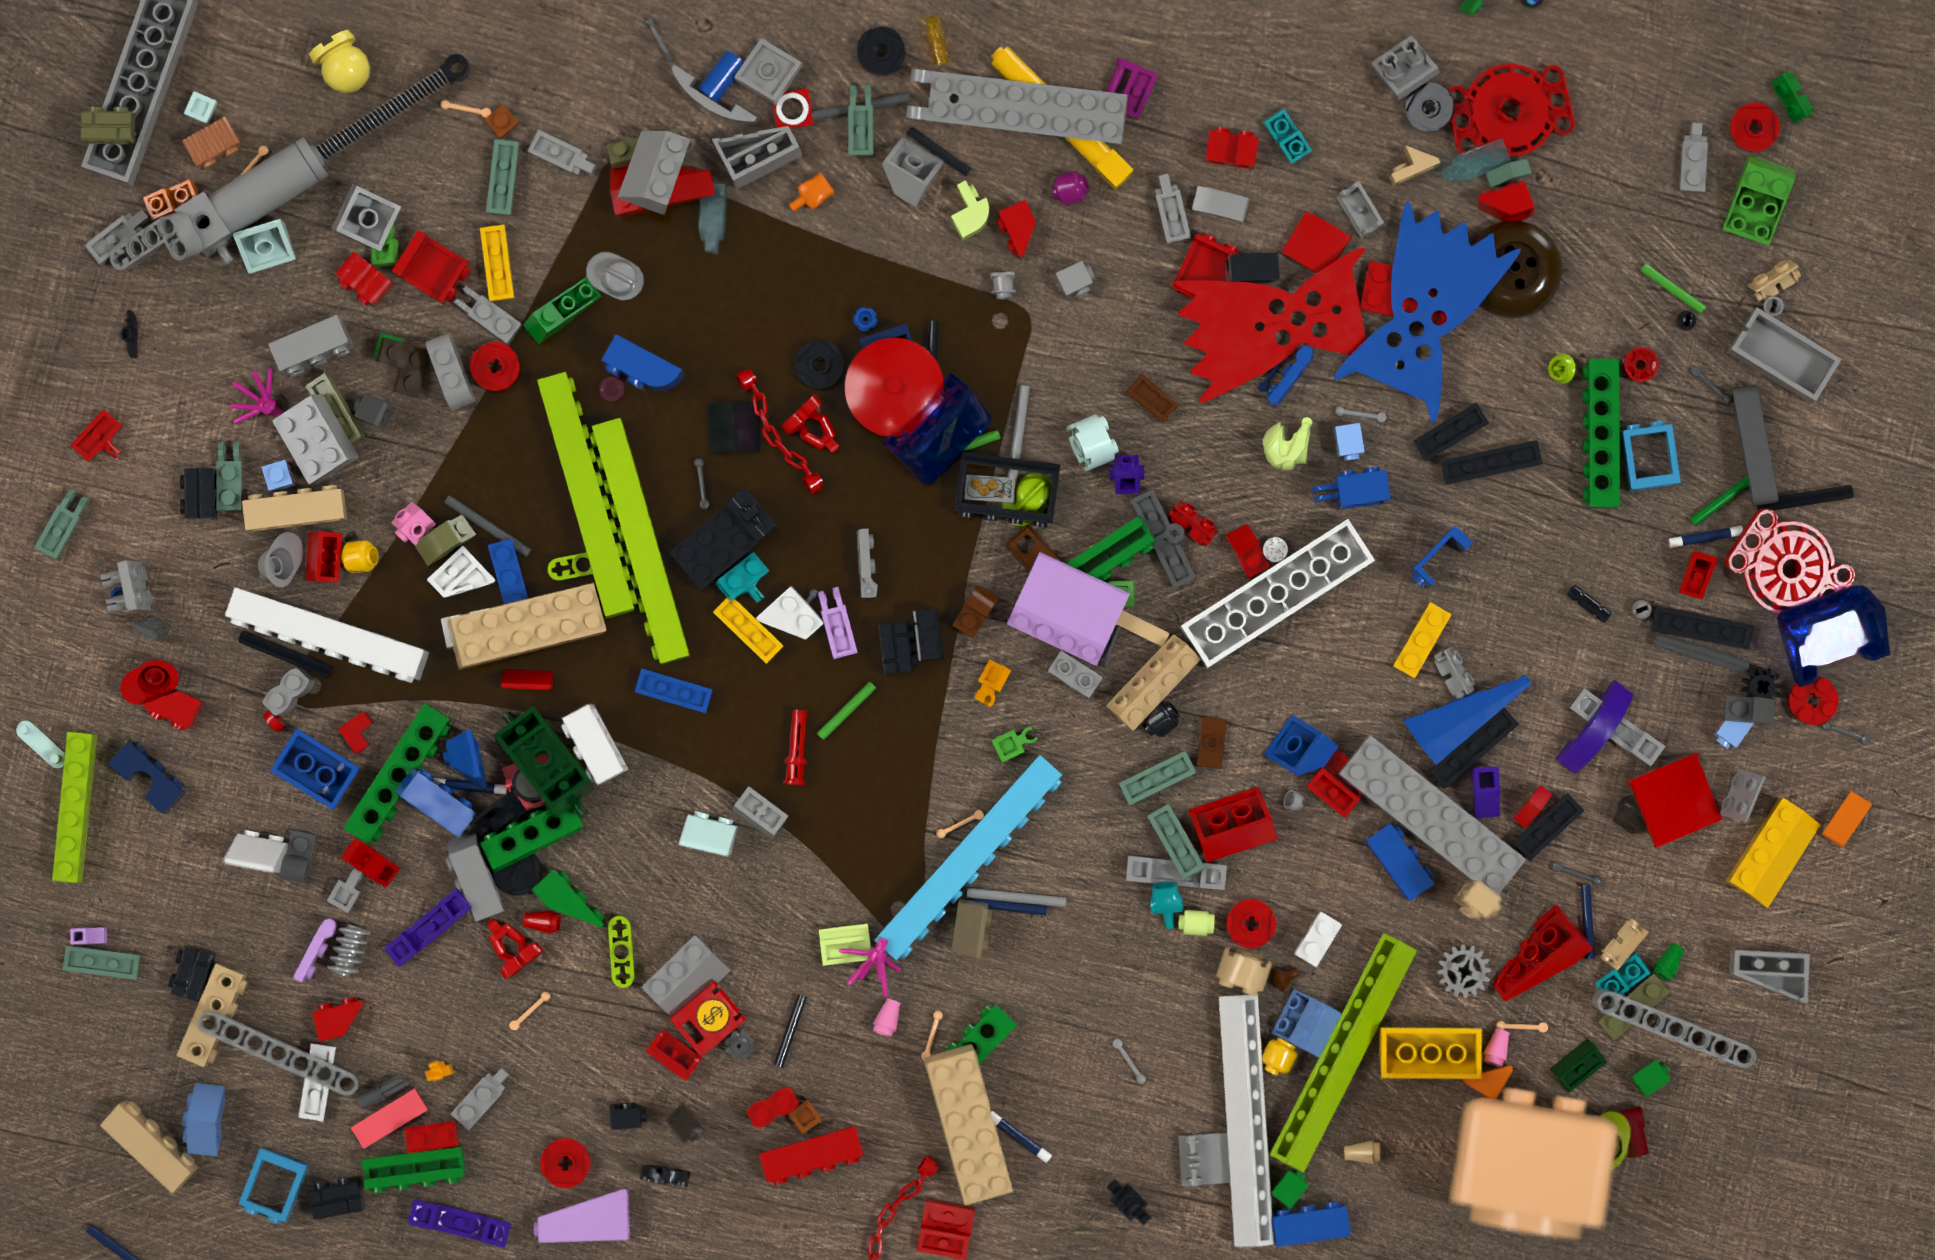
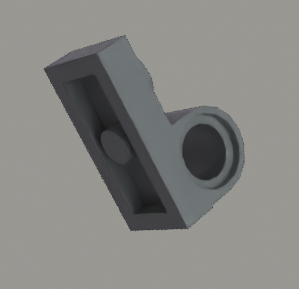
M295 830L291 831L287 854L284 856L281 864V879L307 884L317 835Z

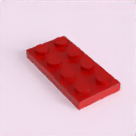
M1369 261L1360 302L1361 311L1394 317L1391 303L1393 266ZM1431 288L1428 292V295L1432 298L1438 294L1435 288ZM1407 298L1402 303V308L1407 313L1415 312L1418 307L1417 301L1414 298ZM1437 310L1433 312L1431 320L1433 324L1440 326L1446 322L1447 316L1445 312Z

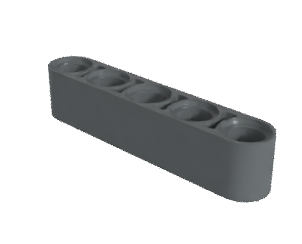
M1750 385L1731 389V397L1752 505L1758 506L1778 502V493L1757 386Z

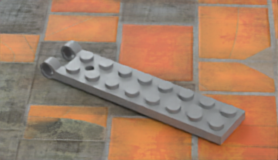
M911 69L910 81L931 83L929 108L907 105L906 118L1122 144L1128 94ZM952 94H957L959 97V101L955 104L950 101Z

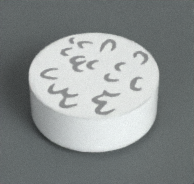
M1278 537L1268 539L1263 546V554L1270 562L1282 561L1288 552L1286 542Z

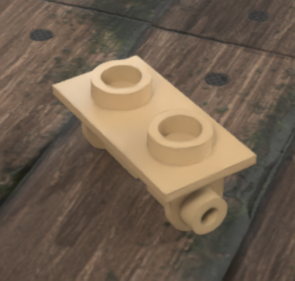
M1790 260L1781 261L1774 266L1773 270L1756 276L1753 282L1747 286L1757 292L1754 296L1758 302L1762 300L1765 302L1769 297L1779 293L1776 284L1779 283L1781 289L1785 290L1798 282V278L1801 277L1797 269L1799 266Z
M1634 919L1626 920L1623 927L1617 933L1618 937L1616 940L1613 938L1606 948L1602 949L1601 959L1618 971L1649 932L1642 928Z

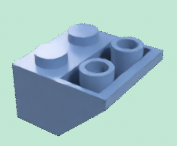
M1293 989L1271 1033L1320 1057L1342 1013Z

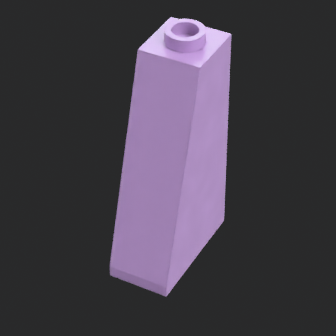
M623 1188L539 1216L538 1222H534V1237H538L539 1243L629 1240V1188Z

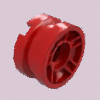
M1643 347L1635 348L1627 353L1622 364L1623 372L1628 379L1638 383L1648 381L1654 377L1659 366L1655 353ZM1643 360L1645 368L1642 370L1636 367L1637 361Z

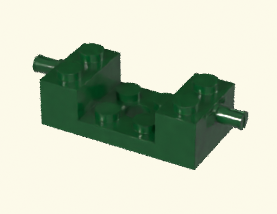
M534 706L517 718L511 712H507L508 717L505 714L502 719L508 725L493 735L497 745L511 763L513 762L554 818L571 808L575 810L580 819L584 818L583 813L586 816L589 811L586 810L581 801L586 795L595 790L590 777ZM545 753L550 756L546 764H538L536 762V758L540 754Z

